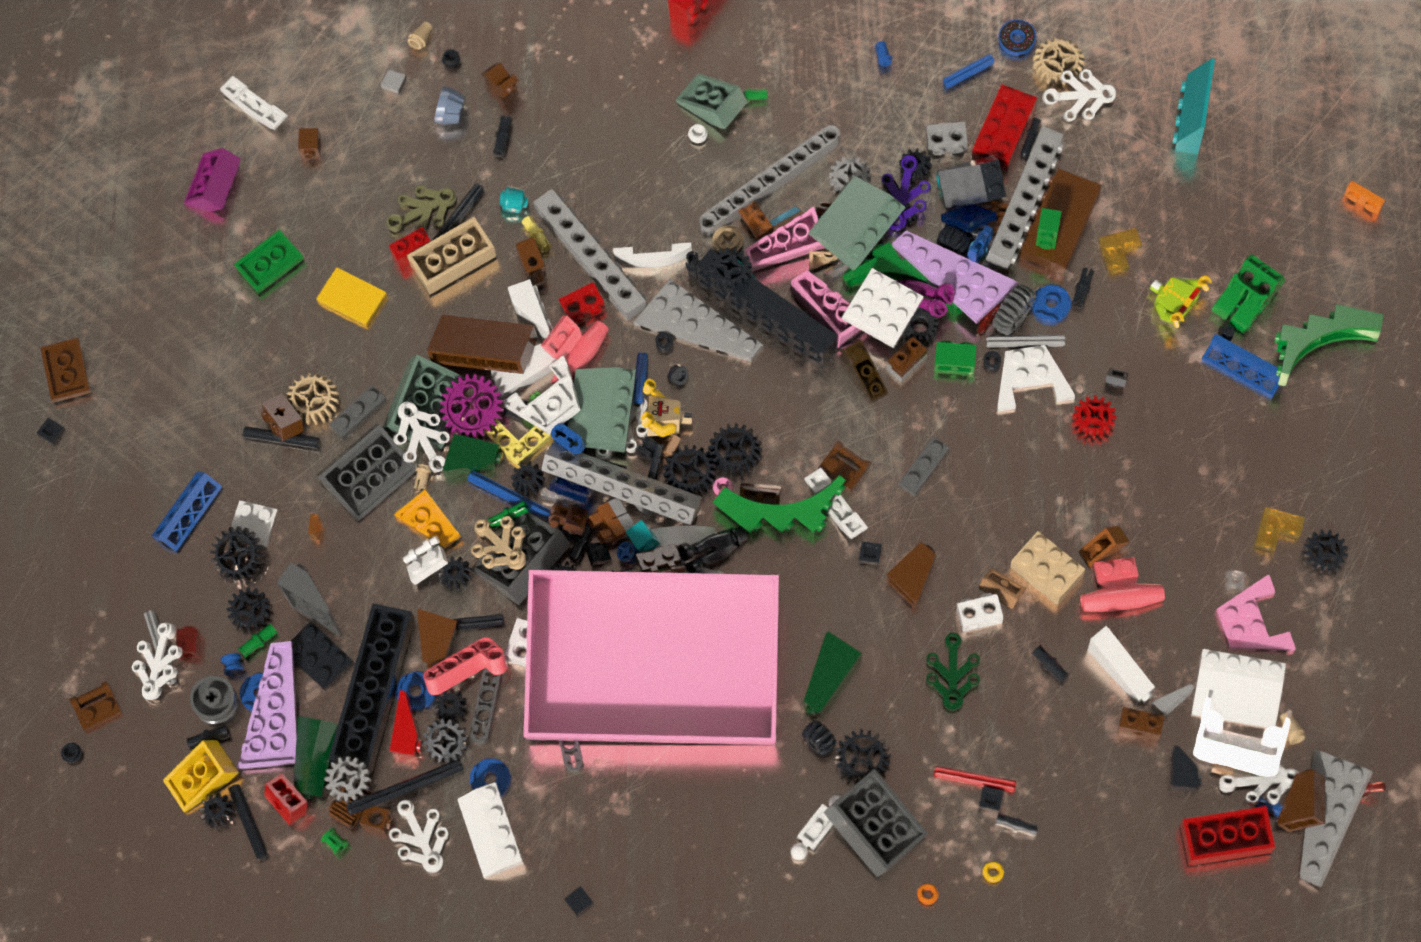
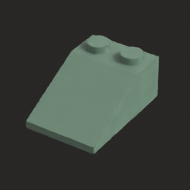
M698 73L678 96L676 102L709 124L726 129L746 105L747 100L739 86Z

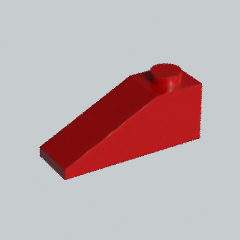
M400 690L389 752L417 757L418 752L422 750L423 741L420 740V732L408 693Z

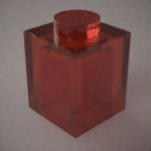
M185 626L183 629H177L176 646L182 648L180 658H200L201 634L195 627Z

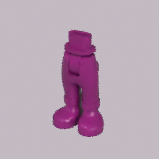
M896 280L898 283L922 296L933 298V300L924 298L919 308L929 311L934 317L945 315L948 311L946 304L951 305L954 300L955 291L950 283H943L939 288L920 281Z

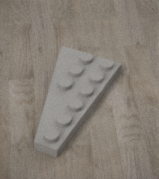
M671 279L634 321L635 326H643L657 333L658 331L667 332L673 338L695 345L700 344L709 347L711 350H719L749 362L763 348L762 343Z
M1314 749L1312 769L1325 777L1326 824L1305 828L1300 878L1322 887L1373 772Z

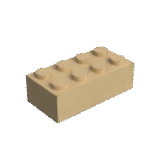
M475 217L408 254L407 257L412 269L430 295L496 257V253L491 241Z

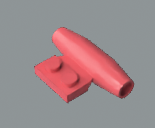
M563 315L540 346L555 359H559L561 356L565 357L572 380L574 381L576 369H585L599 351L609 328L604 323L596 321L581 334L580 328L567 315ZM556 375L551 380L552 385L559 381Z
M1134 557L1094 562L1093 567L1097 584L1102 589L1080 596L1082 610L1089 612H1113L1141 608L1164 601L1165 599L1162 584L1136 583L1138 570Z

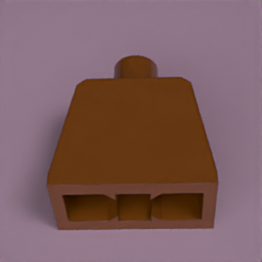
M534 237L516 243L517 255L527 279H533L536 286L545 284L546 280L543 274L546 273V269Z

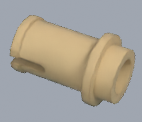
M419 464L418 468H416L417 475L413 488L424 491L427 489L428 477L432 471L430 466Z

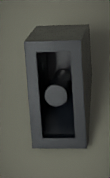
M1174 745L1172 749L1170 791L1196 793L1197 788L1201 787L1202 774H1198V766L1178 745Z

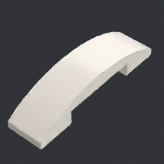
M234 76L220 88L221 92L238 107L271 129L275 130L288 117L279 108L269 105L248 90L247 86Z
M691 242L672 244V251L634 254L633 247L613 248L616 261L641 268L671 265L686 258V254L692 251Z
M822 468L804 478L814 495L823 491L832 483ZM835 494L831 499L833 504L826 512L850 539H853L868 527L859 515L853 512L842 496Z
M673 526L652 529L661 543L656 548L675 544L676 548H678L684 542L692 546V544L716 532L715 527Z

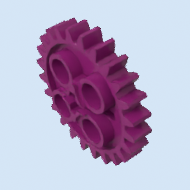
M466 374L465 380L458 377L459 383L451 381L452 389L446 387L449 393L442 394L446 400L440 402V404L445 406L440 412L446 414L442 417V420L448 421L445 426L448 428L452 427L451 432L456 433L458 431V435L463 436L465 434L466 437H471L473 434V437L478 439L479 433L484 437L486 436L485 430L492 433V425L498 427L495 420L502 419L498 413L504 412V409L499 407V405L504 404V401L498 400L502 393L496 392L498 386H492L493 382L491 380L486 382V377L484 376L479 380L476 374L471 379L470 375ZM470 388H473L474 394L468 398L466 393ZM489 400V407L482 409L483 401ZM471 403L475 406L474 410L469 407ZM458 404H462V411L456 414L455 407ZM473 416L478 418L475 425L470 424V419Z

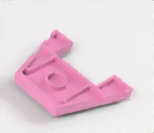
M1270 575L1265 576L1216 610L1229 649L1295 651L1296 648L1290 631L1271 637L1268 636L1256 599L1275 594Z

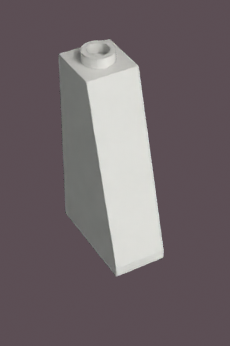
M537 345L533 349L524 374L491 370L494 383L498 386L497 392L502 393L499 399L505 401L515 392L522 391L552 372L549 366L558 359L553 358L540 345Z
M1107 626L1090 639L1087 651L1137 705L1141 702H1148L1153 697L1154 685Z

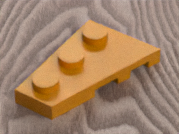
M426 490L422 491L394 514L431 539L437 536L440 540L438 544L445 549L461 537Z

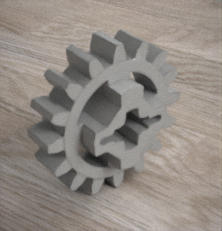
M851 155L849 160H846L844 156L842 157V162L836 160L835 166H831V172L829 173V179H831L830 186H834L835 192L840 190L841 193L850 182L848 177L850 172L851 180L856 176L869 183L871 174H869L870 167H866V162L860 163V157L853 160Z
M349 756L346 757V761L338 758L339 764L337 765L332 762L333 769L326 770L330 777L325 778V781L330 782L326 786V789H332L330 795L333 797L337 795L338 801H341L344 797L347 803H349L350 798L354 801L357 800V795L364 797L365 795L362 791L363 789L369 790L366 782L371 781L370 778L366 777L370 771L368 769L363 770L366 765L363 762L358 765L359 759L355 758L352 761ZM348 766H353L357 768L358 771H350ZM347 775L351 777V778L349 779V782H350L349 784H347L346 782H344V781L347 780V778H346ZM344 787L348 793H342L338 788Z

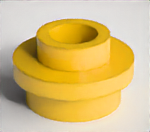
M991 861L984 866L983 876L988 882L996 883L1003 878L1004 869L1000 863ZM991 869H995L997 871V875L992 876L990 875L989 871Z

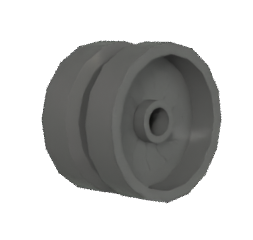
M207 676L200 679L190 692V704L193 711L203 723L210 726L228 724L236 717L239 711L240 700L238 693L226 679L220 676Z

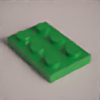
M279 229L238 260L234 266L259 294L304 260V257Z

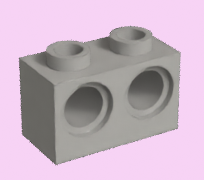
M965 122L926 125L928 154L942 155L950 152L959 154L967 151L968 142ZM958 137V138H960L961 140L956 141V140H953L952 138ZM940 139L941 142H934L933 140Z

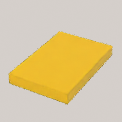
M336 267L316 299L333 310L368 326L387 293Z

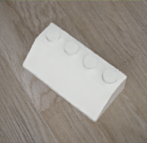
M496 783L477 788L460 797L458 802L483 877L486 878L523 865L524 863Z

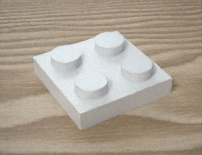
M239 500L231 527L236 529L237 526H241L242 531L244 528H249V533H256L254 539L261 538L258 545H264V548L267 549L279 511L278 509ZM237 537L238 542L249 544L242 537Z

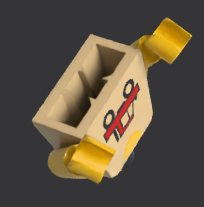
M648 379L644 383V394H651L649 396L648 411L644 412L641 416V420H643L642 425L647 428V436L665 437L679 434L680 424H692V412H680V401L669 399L659 390H655L656 383L654 380Z

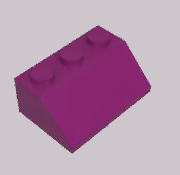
M224 148L203 153L184 204L211 212L221 210L227 202L226 197L233 186L234 176L239 171L241 158Z

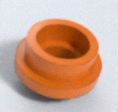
M926 883L919 887L917 897L921 903L931 905L938 899V890L934 885ZM926 891L931 892L932 896L930 898L924 896Z

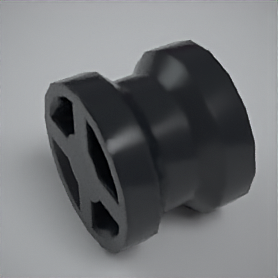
M644 436L642 444L638 445L635 450L640 456L651 461L650 458L654 454L655 443L657 442L648 436Z

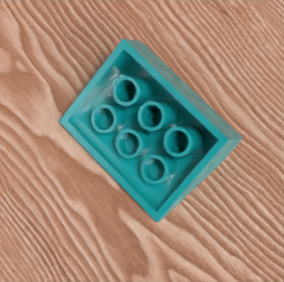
M1213 58L1189 72L1186 81L1182 80L1180 92H1184V96L1179 98L1178 103L1181 115L1177 114L1175 126H1179L1178 132H1174L1172 142L1176 144L1175 151L1192 154L1199 153L1205 129L1215 59Z

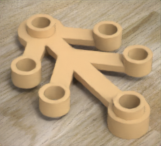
M505 516L500 521L503 527L501 540L492 531L493 528L487 520H478L475 523V532L482 538L487 537L495 546L482 547L480 544H475L471 548V553L476 558L484 556L482 563L488 569L500 565H508L515 570L521 569L526 563V556L521 551L525 531L519 526L512 530L514 521L511 517ZM511 534L515 538L513 550L509 547ZM504 553L506 556L494 558L491 554Z

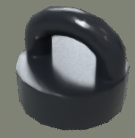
M676 364L670 368L667 378L676 385H682L687 381L689 372L686 367Z

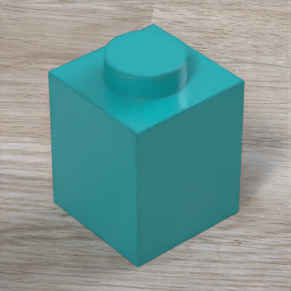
M640 520L625 531L636 549L641 553L656 549L661 544L650 526L643 520Z

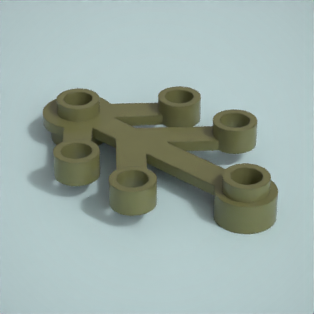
M423 185L417 186L415 188L416 196L420 199L426 196L434 198L430 202L401 194L398 197V203L401 207L413 206L417 208L402 216L397 214L390 215L386 221L388 228L391 231H399L403 224L421 216L415 231L423 227L427 233L426 227L432 210L439 206L437 216L432 219V223L436 229H441L444 225L447 207L452 206L456 201L455 192L449 188L435 191L427 189ZM424 190V193L419 194L418 191ZM449 196L450 199L444 200V197ZM402 199H407L406 202H401ZM438 220L442 221L440 224H435Z

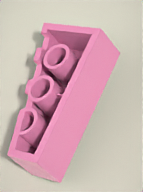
M814 207L745 249L746 256L750 257L749 262L752 263V272L809 254L811 251L815 252L825 249L823 245L808 234L818 222Z
M808 270L791 281L790 293L813 319L837 335V348L863 332L842 320L850 303L844 300L838 292H833L829 289L827 284Z

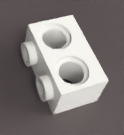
M987 593L981 595L978 599L966 598L957 603L956 610L962 632L1003 622V614L997 594ZM992 606L995 610L993 612H986L984 607ZM971 610L975 615L967 617L964 612Z
M516 619L504 654L507 662L526 667V655L520 657L517 656L519 650L527 649V638L523 636L527 631L526 620Z

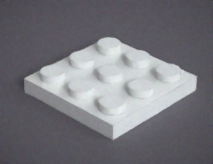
M872 268L844 313L842 320L894 348L923 301L924 296Z

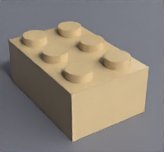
M1039 531L1012 559L1010 567L1057 606L1084 577L1085 568Z

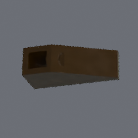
M855 339L839 348L847 366L870 402L888 393L861 339Z

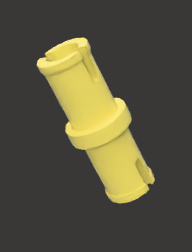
M529 216L525 217L522 220V224L529 232V237H534L542 253L550 250L552 245L545 237L544 230L539 228L533 216H530V218Z

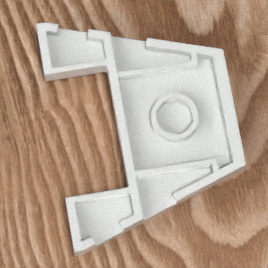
M1045 345L1005 351L997 407L998 412L1016 409L1013 389L1053 383L1057 402L1075 399L1074 392Z
M561 356L549 366L559 379L558 382L528 405L523 402L516 392L508 397L503 404L505 408L549 435L555 425L564 424L581 411L570 369L564 356Z

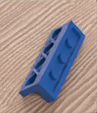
M1215 333L1210 346L1202 357V361L1272 398L1280 386L1278 385L1279 376H1276L1277 367ZM1212 350L1220 353L1222 359L1213 360L1208 356ZM1227 362H1237L1239 369L1231 370L1228 368ZM1252 370L1256 373L1257 378L1250 380L1246 378L1244 372ZM1270 380L1275 385L1270 391L1263 387L1262 381Z
M197 471L151 536L177 551L222 486L205 472ZM209 482L215 488L210 494L204 495V486ZM201 498L202 506L199 510L193 511V501ZM184 515H189L190 523L188 526L181 527V518ZM178 531L179 539L173 544L167 538L171 532Z

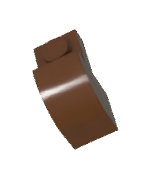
M496 62L481 73L490 87L501 98H505L518 88L516 82L519 80L515 74L509 75L501 62Z

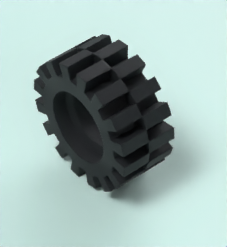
M918 307V310L903 332L906 340L913 336L922 345H925L926 342L929 344L932 339H935L938 332L937 317ZM917 320H923L927 323L928 328L924 332H917L913 329V323Z

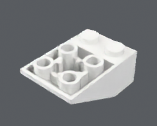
M529 279L508 287L518 320L523 324L534 325L537 336L544 341L552 331V326L547 318L543 302L540 300L537 286H532Z

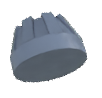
M444 85L438 100L434 122L442 125L459 123L465 104V96L454 88Z

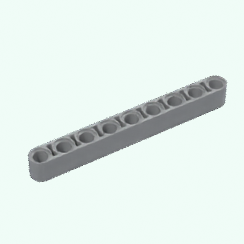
M834 125L824 127L702 214L699 219L701 233L704 236H713L717 229L729 225L740 217L738 210L747 207L753 201L757 204L837 148L840 143L839 129ZM831 135L835 136V138L829 139L827 137ZM814 146L820 147L817 150L812 149ZM799 157L805 158L804 160H801V161L797 160V158H799ZM783 168L790 169L789 171H782ZM768 179L774 180L773 182H766ZM752 190L759 191L758 193H751ZM743 201L742 204H736L735 202ZM721 212H728L727 215H720ZM706 223L713 224L712 226H705Z

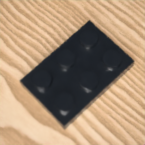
M311 621L291 640L293 643L294 663L324 691L354 663L345 652Z

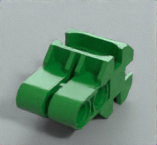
M1251 254L1243 262L1239 272L1235 273L1228 287L1214 304L1211 311L1227 321L1238 308L1229 324L1244 334L1259 314L1269 305L1271 298L1276 292L1278 293L1286 279ZM1246 273H1253L1254 278L1252 281L1245 282L1243 280ZM1262 284L1270 285V290L1267 293L1259 291Z

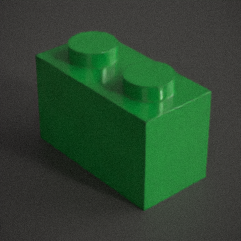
M1042 208L1036 246L1046 250L1055 249L1062 211Z
M947 340L937 342L934 371L974 374L976 345H972L970 342L952 343Z

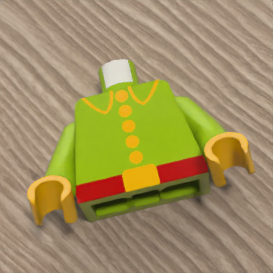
M1204 275L1199 279L1171 277L1166 285L1155 280L1150 290L1158 294L1154 305L1160 319L1174 324L1175 328L1180 326L1179 323L1181 321L1185 322V315L1199 298L1200 288L1202 287L1204 291L1209 290L1207 283H1212L1209 276Z

